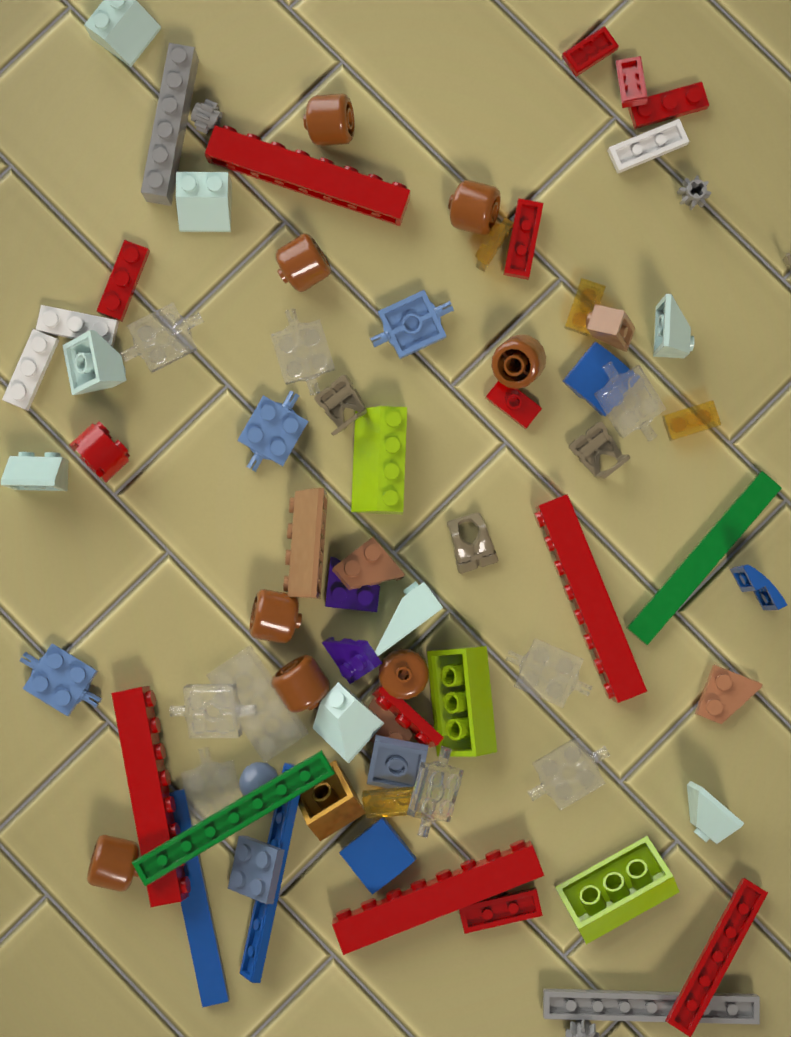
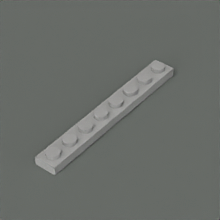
M543 989V1018L665 1022L680 992ZM714 993L699 1023L760 1024V997L757 994Z

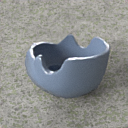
M255 762L247 766L239 780V788L242 795L248 794L278 776L276 769L268 763Z

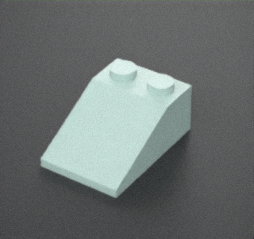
M415 581L403 590L405 596L401 599L375 650L377 656L443 608L425 582L419 585Z

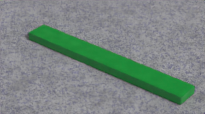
M763 471L759 472L626 629L645 645H648L782 487Z
M321 750L134 860L132 864L144 886H147L331 777L335 772Z

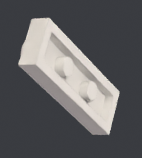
M677 119L608 148L607 152L618 174L684 147L690 141L680 119Z
M41 305L36 330L75 339L89 330H95L114 347L119 322L114 319Z
M35 329L32 330L2 398L3 401L29 411L59 340Z

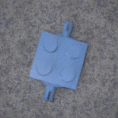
M422 290L379 310L378 316L383 324L384 332L370 338L374 348L388 341L394 347L399 359H402L446 338L445 331L441 325V316L453 312V306L448 301L443 305L435 307L430 302L425 290Z
M289 391L283 404L274 402L263 395L237 440L249 447L254 453L249 464L246 466L249 469L252 468L254 472L257 471L263 459L272 460L283 467L308 424L306 419L297 415L292 409L299 397L295 393L291 400L294 394L293 391Z
M51 644L45 655L39 660L27 652L22 655L25 658L21 657L20 662L32 668L31 676L23 689L64 715L70 716L76 705L83 700L95 708L99 705L95 701L101 702L102 698L89 691L91 682L98 671L55 644Z

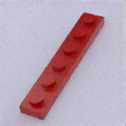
M745 878L741 879L665 1022L689 1037L693 1035L768 892Z

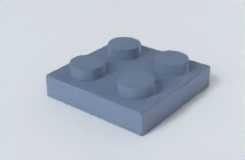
M376 735L367 784L419 795L429 745Z
M239 836L228 889L262 903L273 904L285 850L248 836Z

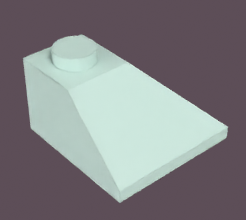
M666 294L656 305L653 357L685 358L690 354V351H693L694 336H691V327L672 294Z
M89 330L62 345L72 395L113 388L126 381V370L123 365L122 356L95 330Z
M338 682L320 702L313 729L346 762L350 763L381 728L384 722L348 688Z
M692 781L687 784L690 823L696 827L694 833L707 843L710 839L718 844L743 826L744 822L703 787Z

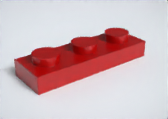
M698 82L648 96V104L628 107L634 129L705 110L709 107V102L703 83Z
M518 198L503 275L529 280L544 203Z
M124 240L98 305L97 312L99 314L123 322L149 256L150 250L148 248Z
M378 686L372 693L377 698L375 700L382 709L385 711L390 710L396 716L395 720L401 727L409 728L415 734L414 738L418 743L429 745L428 747L431 748L438 746L444 738L403 699L391 696L383 686Z
M536 887L487 898L459 909L464 934L543 916Z

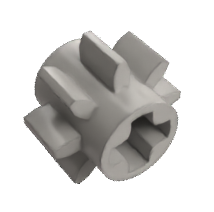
M208 99L204 103H196L191 114V121L195 122L196 130L208 134L209 130H213L215 125H220L222 112L218 111V103Z
M698 175L691 182L686 178L683 181L684 187L679 188L677 194L682 195L680 205L685 203L689 206L690 210L697 204L702 208L706 204L705 199L711 195V192L707 191L706 187L709 182L699 180Z
M582 1019L570 1022V1029H566L565 1037H599V1033L596 1032L595 1023L591 1024L588 1020Z

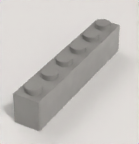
M169 43L141 188V193L146 202L172 206L176 185V172L179 169L199 63L195 47Z

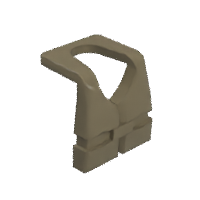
M342 375L330 387L325 388L314 397L317 404L324 408L325 413L338 427L331 433L333 436L345 430L349 424L367 413L360 395L352 387L353 383L347 375ZM345 408L354 409L359 412L345 422Z
M597 422L586 431L585 435L579 436L569 444V449L572 453L580 458L579 461L598 479L607 478L630 459L629 454H622L612 436L608 435V430L603 422ZM601 454L616 458L618 462L613 467L600 471L599 459Z
M480 513L470 514L447 522V527L453 539L457 570L460 574L475 570L478 566L485 567L499 561L496 551L493 550L494 545ZM473 522L479 528L478 535L473 543H469L460 537V524Z

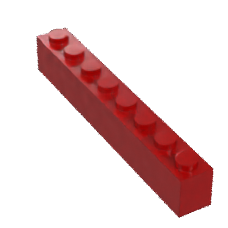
M214 126L205 151L208 163L401 226L410 200V190L404 184L399 182L391 184L383 181L381 177L375 174H368L367 176L358 173V170L351 166H344L343 168L334 165V162L327 158L316 159L310 157L307 152L302 150H295L294 152L286 149L281 143L273 141L270 144L261 141L262 139L257 135L248 133L246 136L237 133V130L230 126Z
M568 494L538 505L536 507L537 512L534 513L535 520L539 528L544 527L547 535L544 537L545 545L549 552H554L557 560L553 562L558 576L563 575L566 582V585L563 586L567 599L574 602L576 610L573 611L578 625L583 624L586 632L583 635V639L588 650L593 649L596 657L593 660V664L599 675L603 674L606 684H603V689L607 698H612L614 702L620 703L648 692Z
M150 686L111 693L141 856L181 833L179 824L175 823L173 812L176 810L174 797L169 795L168 785L171 784V777L169 771L165 770L164 759L166 757V750L164 744L160 743L159 732L161 731V724L159 718L155 716L154 706L156 705V697ZM186 863L147 885L150 907L182 902L189 897L191 884L188 876H185L184 866Z
M516 841L510 844V849L500 852V849L493 850L485 854V859L477 862L475 859L460 864V869L452 872L450 869L442 870L436 873V878L432 880H417L410 884L411 888L404 891H401L400 888L394 889L385 894L386 898L378 901L372 898L360 904L361 907L351 911L350 908H346L335 914L336 917L332 920V926L343 955L545 876L531 841Z

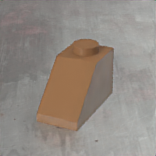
M595 304L593 312H590L587 316L586 327L593 338L619 350L628 351L635 327L625 311Z

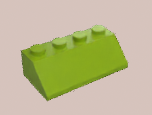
M407 407L366 408L367 413L355 420L351 513L403 515Z
M487 646L427 651L434 729L444 737L436 746L437 757H477L496 753L497 743Z
M648 836L555 887L586 945L680 892L674 876Z

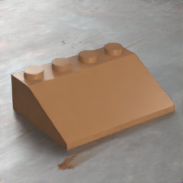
M324 488L295 491V498L290 497L289 513L294 514L293 524L288 523L287 539H292L291 550H286L285 565H290L289 576H284L283 591H287L289 597L321 599L328 495Z

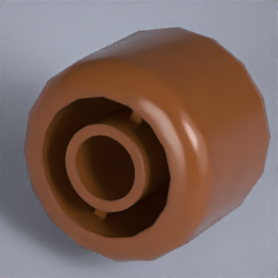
M346 94L316 95L308 101L303 122L312 143L317 146L349 144L352 141L355 130L354 110L352 102Z
M470 180L461 182L456 188L455 193L450 196L448 203L452 226L459 230L479 235H488L495 226L500 209L501 194L498 188Z
M307 233L301 234L276 251V261L280 267L277 270L279 276L285 284L289 282L298 292L308 290L331 274V267L316 241Z
M519 334L510 337L496 348L492 356L491 367L494 376L501 384L508 388L519 389L527 387L542 374L546 366V354L544 347L537 339L530 335Z
M259 590L251 612L250 635L255 639L282 644L289 642L294 635L295 628H300L302 613H298L299 602L297 597H289L288 593L273 590Z
M400 648L391 651L382 660V664L379 667L381 686L397 699L408 700L418 696L425 689L429 679V669L425 659L418 652L411 649Z
M303 655L292 660L277 671L271 680L273 689L286 708L293 713L316 708L330 689V681L316 660L310 655Z
M108 835L99 836L88 870V883L92 886L114 891H126L130 887L133 877L139 876L132 864L134 860L138 859L139 845L134 841Z

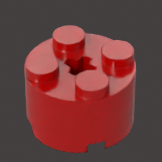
M99 421L96 424L92 423L69 446L74 452L77 451L81 455L79 458L99 478L102 477L103 481L107 483L129 462L128 458L130 455L127 448L119 440L115 443L111 440L112 437L109 434V430Z

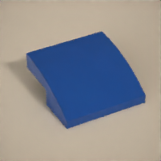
M594 342L562 382L579 398L586 400L601 416H606L638 376L599 343Z
M747 564L730 569L742 592L753 591L763 611L779 610L787 606L778 589L755 568Z
M384 816L364 830L360 836L339 852L372 895L417 859Z

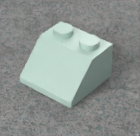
M103 0L84 24L91 39L129 67H132L161 30V26L137 0Z
M176 172V205L179 231L231 232L232 181L229 173Z
M18 452V456H9L1 478V485L14 490L67 491L69 460L61 457V453L46 452L44 457H35L33 452Z

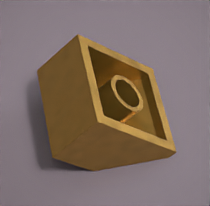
M336 760L330 763L335 774L300 794L298 806L305 822L319 841L324 840L366 814L356 792Z

